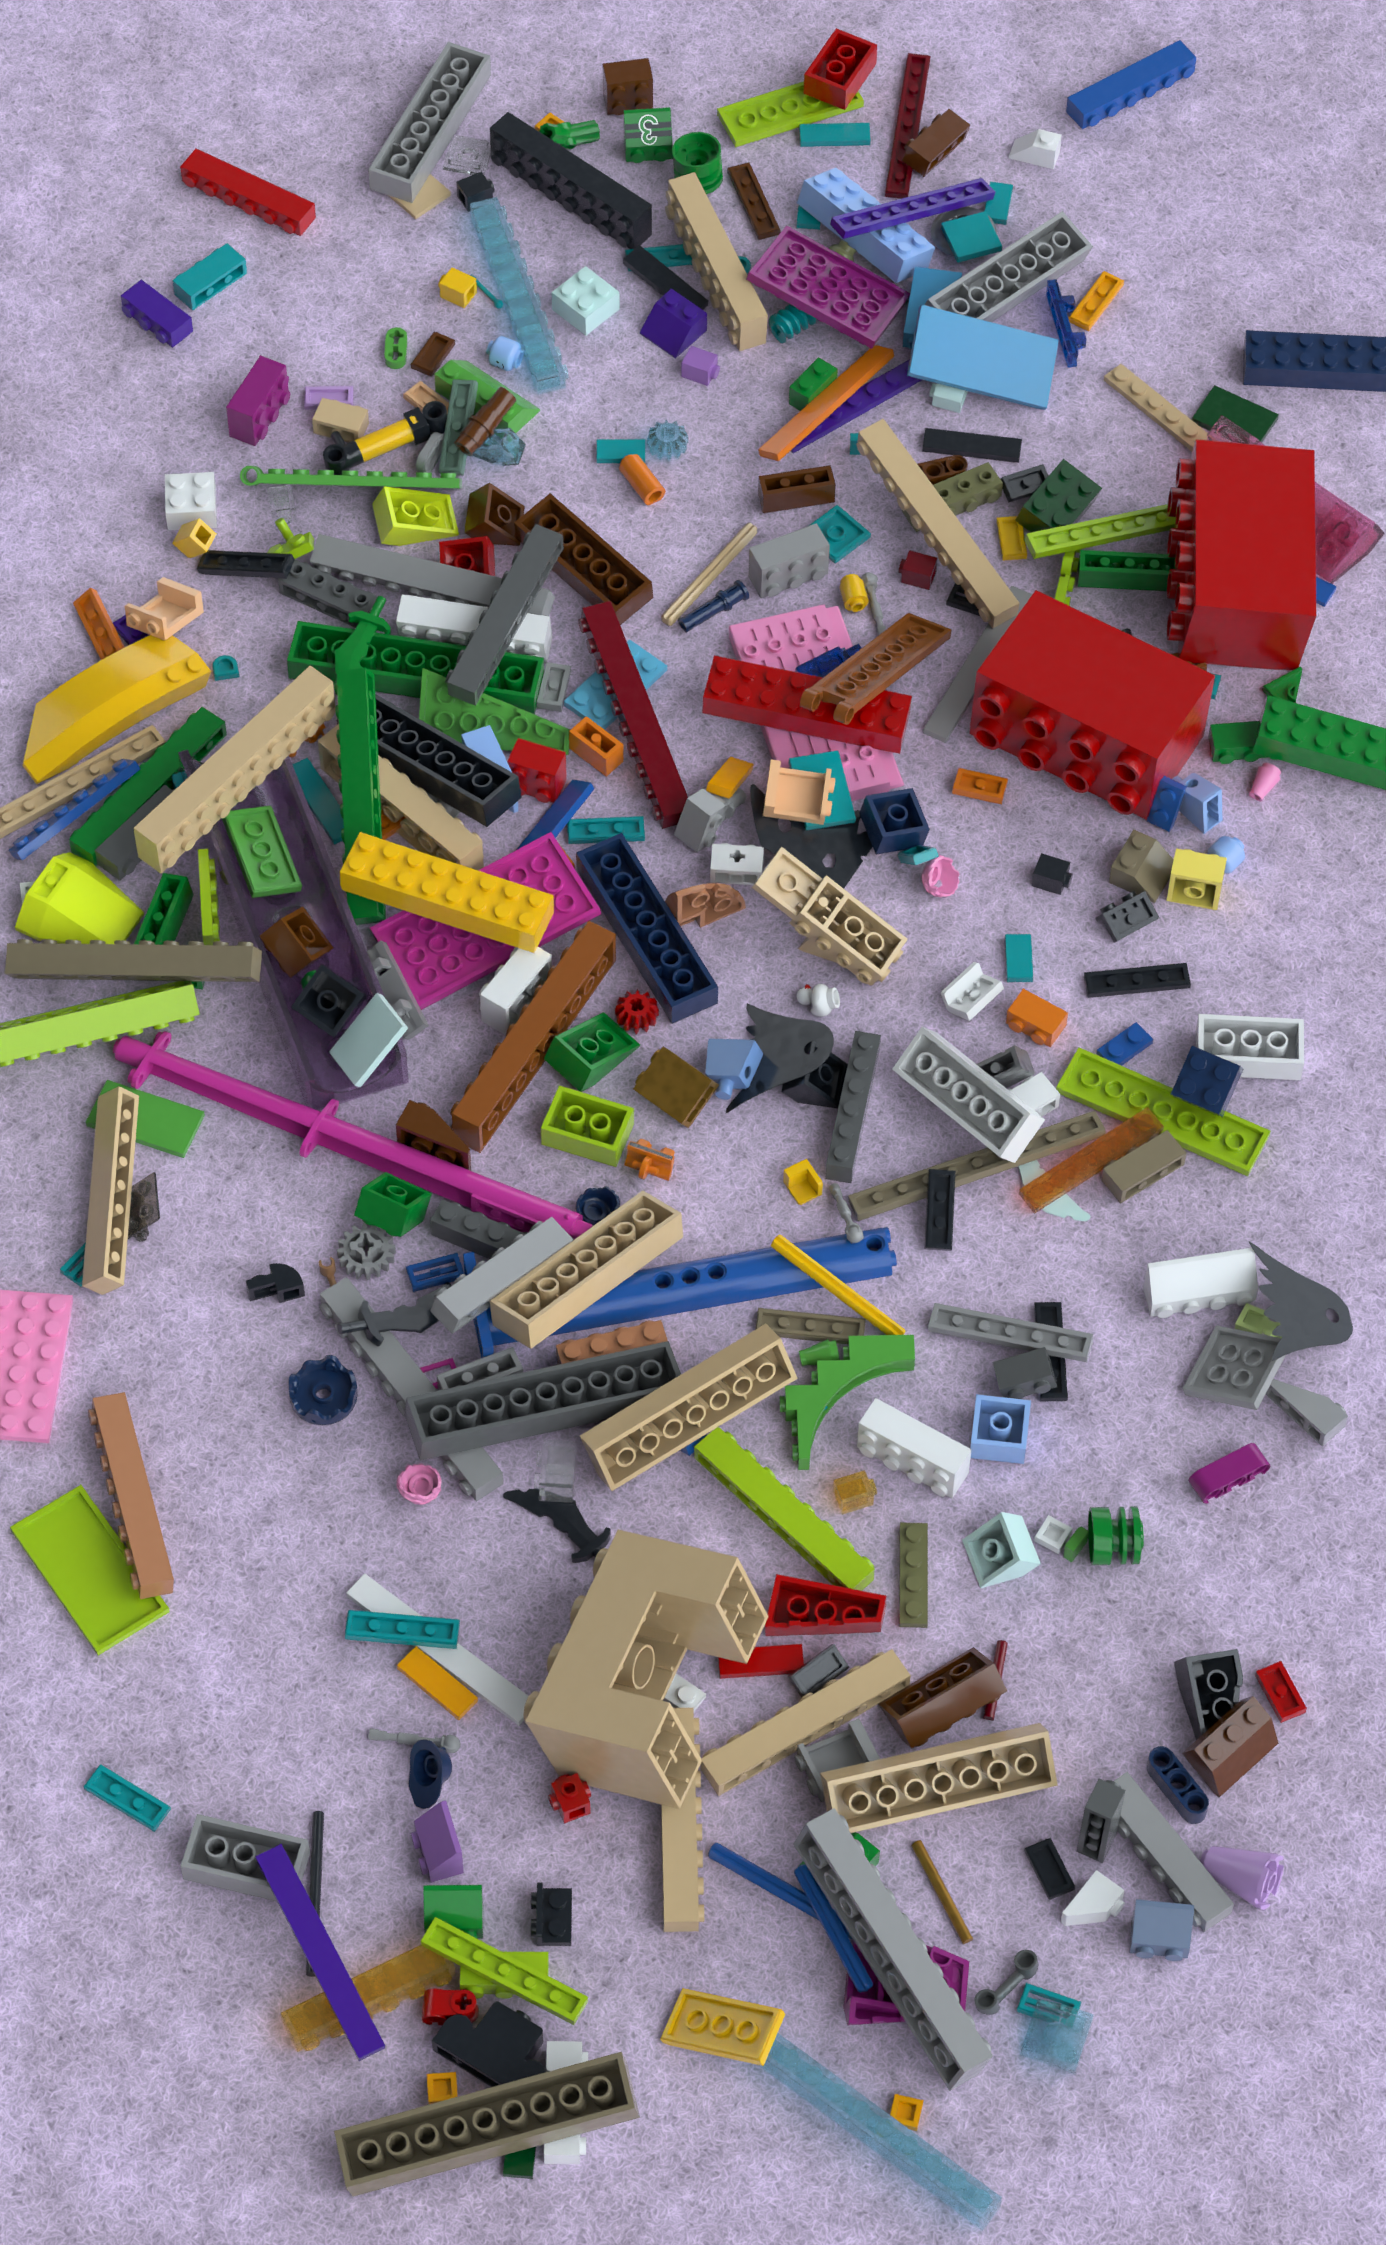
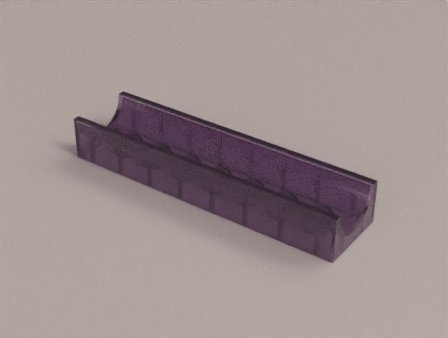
M188 749L178 752L181 774L185 781L204 763L193 759ZM288 756L283 760L278 769L272 770L262 784L255 786L248 793L247 797L242 802H238L230 811L272 806L302 884L300 892L252 898L222 818L213 825L208 834H203L202 837L209 850L210 858L215 859L216 873L242 941L251 942L254 947L262 951L260 982L258 983L306 1106L319 1111L324 1109L331 1099L338 1100L339 1104L409 1083L407 1054L403 1041L400 1038L365 1083L358 1087L352 1083L329 1052L374 995L379 993L384 996ZM304 907L334 949L302 972L290 978L287 973L282 971L274 955L265 948L260 935L281 918ZM321 964L328 966L368 995L353 1018L335 1038L291 1008L303 991L301 980L304 975L313 970L317 971Z

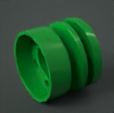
M690 132L678 138L672 147L674 178L695 172L706 195L714 192L723 181L721 144L716 137L704 132Z
M1138 1506L1129 1507L1128 1519H1126L1124 1507H1118L1116 1519L1111 1518L1109 1507H1090L1088 1512V1544L1091 1566L1110 1565L1114 1552H1117L1120 1565L1126 1564L1127 1552L1130 1554L1132 1565L1140 1564L1141 1552L1144 1546V1531Z

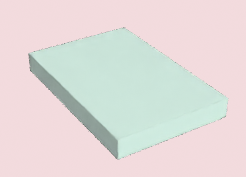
M376 993L329 1052L355 1086L361 1087L406 1032L408 1027L384 996Z

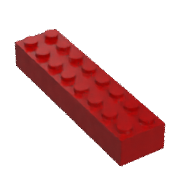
M714 655L703 695L702 713L859 746H871L873 749L900 754L910 715L912 696L884 690L854 713L851 722L845 725L834 720V712L837 705L833 703H826L821 700L815 711H810L800 706L804 691L807 688H811L823 677Z

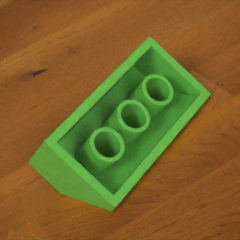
M450 359L434 374L435 391L449 401L453 379L476 380L478 382L474 416L499 387H503L512 393L516 398V402L494 430L507 440L512 438L540 412L538 407L467 360Z

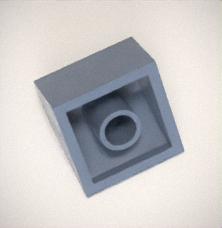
M1136 1899L1131 1920L1130 1953H1136L1137 1957L1145 1959L1152 1958L1154 1955L1165 1956V1959L1169 1961H1181L1183 1958H1188L1194 1905Z

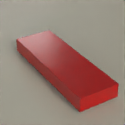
M802 1644L754 1647L747 1664L718 1657L720 1679L785 1675L793 1673L804 1665Z

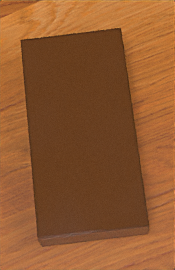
M434 331L411 363V369L432 377L455 346V340Z

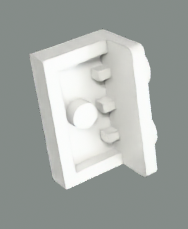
M973 962L941 992V996L946 1009L950 1013L970 1021L1004 987L1000 980L983 974L979 963Z

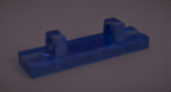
M1057 279L1047 280L1046 297L1067 368L1077 367L1078 350L1086 347L1085 332H1072L1067 313L1075 310L1074 296H1062Z

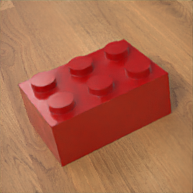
M836 28L805 72L803 94L845 110L877 63V44Z

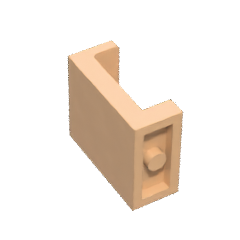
M165 577L157 581L158 595L143 606L138 607L130 603L124 606L127 626L162 640H167L204 613L201 591Z
M771 759L763 816L824 825L825 816H830L832 801H828V793H833L835 778H831L832 769L827 768L826 773L823 774L781 768V761Z

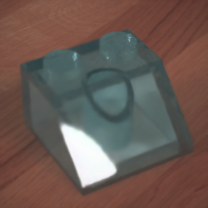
M1038 1999L1020 2055L1076 2074L1094 2020V2014L1064 2004Z

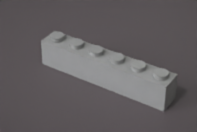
M550 1217L545 1222L538 1221L525 1236L523 1234L518 1235L506 1249L503 1247L499 1248L489 1261L485 1262L483 1260L473 1268L470 1274L459 1276L454 1281L453 1286L448 1289L445 1287L440 1289L433 1297L435 1301L430 1311L453 1334L490 1308V1300L574 1239L553 1217Z
M1126 1772L1114 1780L1122 1789L1126 1790L1117 1830L1124 1839L1127 1837L1134 1844L1133 1850L1137 1857L1142 1861L1146 1859L1152 1867V1875L1159 1883L1164 1882L1170 1889L1168 1891L1169 1895L1175 1903L1194 1905L1193 1926H1199L1205 1932L1232 1913L1234 1903L1130 1774Z

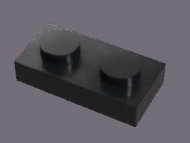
M1044 464L1001 478L1003 482L1002 490L1008 503L1034 494L1049 476Z

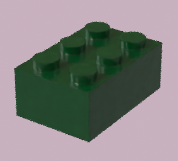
M1063 459L1023 505L1015 521L1031 533L1075 524L1095 502L1102 487Z

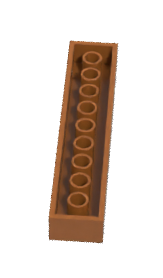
M588 921L584 928L578 929L574 942L570 947L567 946L563 950L560 962L557 966L551 967L545 983L536 988L530 1004L524 1005L518 1021L509 1026L503 1042L496 1044L491 1059L488 1063L484 1062L482 1064L478 1077L474 1082L471 1081L467 1085L461 1101L454 1103L450 1112L452 1116L451 1129L469 1148L479 1153L482 1152L544 1064V1057L554 1037L568 1030L616 962L615 933L591 921Z

